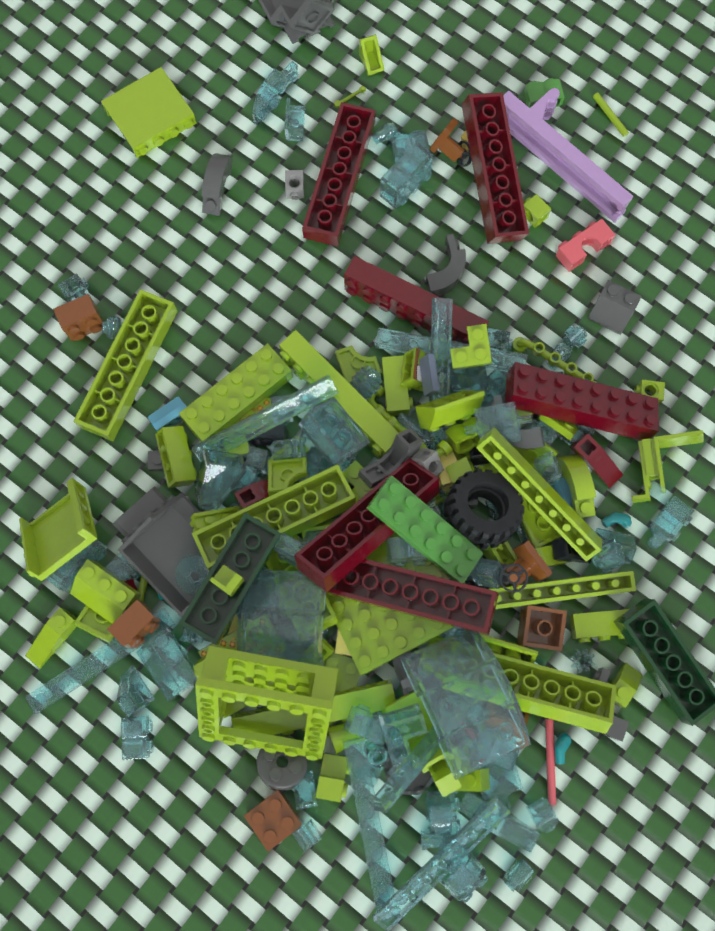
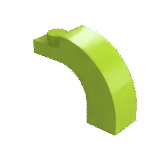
M576 454L556 457L558 476L563 477L568 483L573 510L581 518L595 516L593 498L596 497L587 464Z

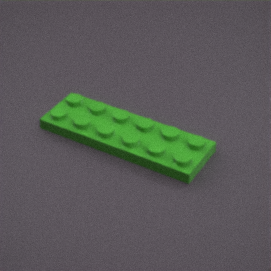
M392 475L387 478L367 506L370 512L453 581L465 583L483 555L481 550Z

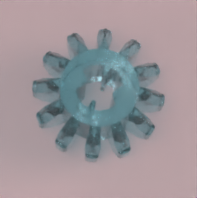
M367 366L366 368L361 367L359 372L356 371L355 376L351 377L353 380L350 384L366 399L367 397L371 398L372 394H376V391L381 389L380 384L383 381L376 369L374 370L372 367Z

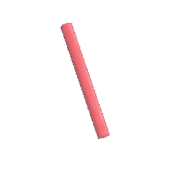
M545 719L548 805H556L554 725L552 719Z

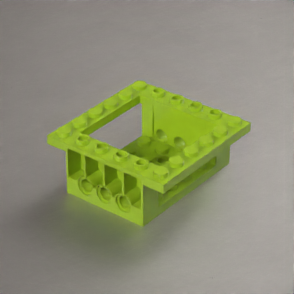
M209 646L201 677L197 676L195 684L199 737L209 742L217 740L223 741L226 745L239 744L248 749L261 748L269 753H276L278 751L291 757L300 755L305 756L309 760H322L339 669ZM236 700L244 702L245 705L250 707L263 705L272 711L285 709L290 710V713L294 715L307 713L304 741L221 726L226 703H234Z

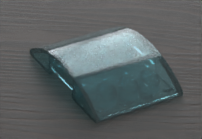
M262 570L239 609L237 651L323 666L322 627L323 615L325 614V591L300 571Z
M466 630L400 657V661L417 698H421L438 735L436 739L455 780L531 745L521 708L509 680L492 650L479 633Z

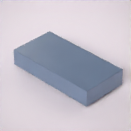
M428 353L419 360L424 397H430L439 391L435 355Z

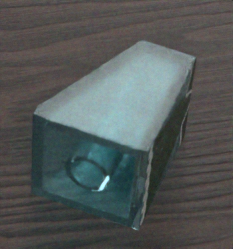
M211 449L203 450L195 487L198 507L204 510L218 509L246 473L247 469L242 454Z

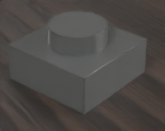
M159 450L148 451L149 471L164 470Z

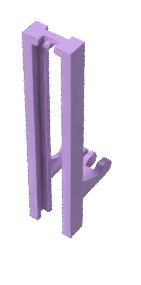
M556 88L550 89L531 108L508 90L503 97L510 134L615 223L624 215L633 195L544 121L549 120L554 113L557 99L560 95L559 90Z

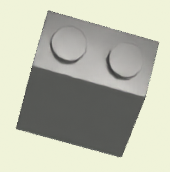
M608 280L587 319L621 335L642 296Z

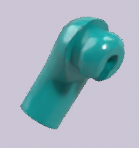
M614 512L601 520L605 528L614 523H620L624 528H628L632 524L631 517L620 512Z
M565 732L560 733L555 741L556 764L565 763V752L571 744V737Z

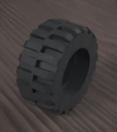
M475 469L474 472L468 471L463 476H460L449 491L443 510L444 516L447 517L446 522L472 544L480 546V549H487L489 545L490 548H495L499 544H504L522 522V515L524 514L522 495H518L519 492L507 479L502 477L501 473L497 472L495 474L493 470L486 469L485 472L482 469ZM481 497L490 501L499 513V520L486 521L477 517L471 511L468 499Z

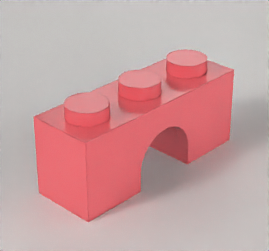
M600 219L598 222L593 221L586 227V230L583 232L578 231L574 234L570 241L562 242L558 246L556 257L570 272L582 264L587 256L582 246L589 245L598 253L612 243L616 234L603 219Z

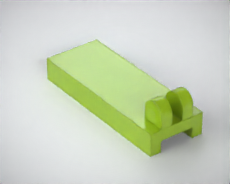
M235 506L193 513L190 517L192 520L190 525L195 527L193 529V532L240 511V508Z

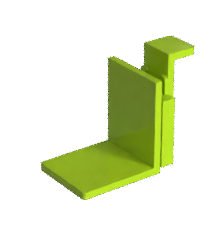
M703 430L657 436L654 439L649 438L638 441L645 494L632 496L633 503L651 501L650 481L660 479L662 493H666L660 448L703 443Z
M422 688L413 690L386 705L385 710L405 744L417 773L420 771L423 773L430 771L443 797L461 788V784L448 761L453 757L452 753L455 750Z

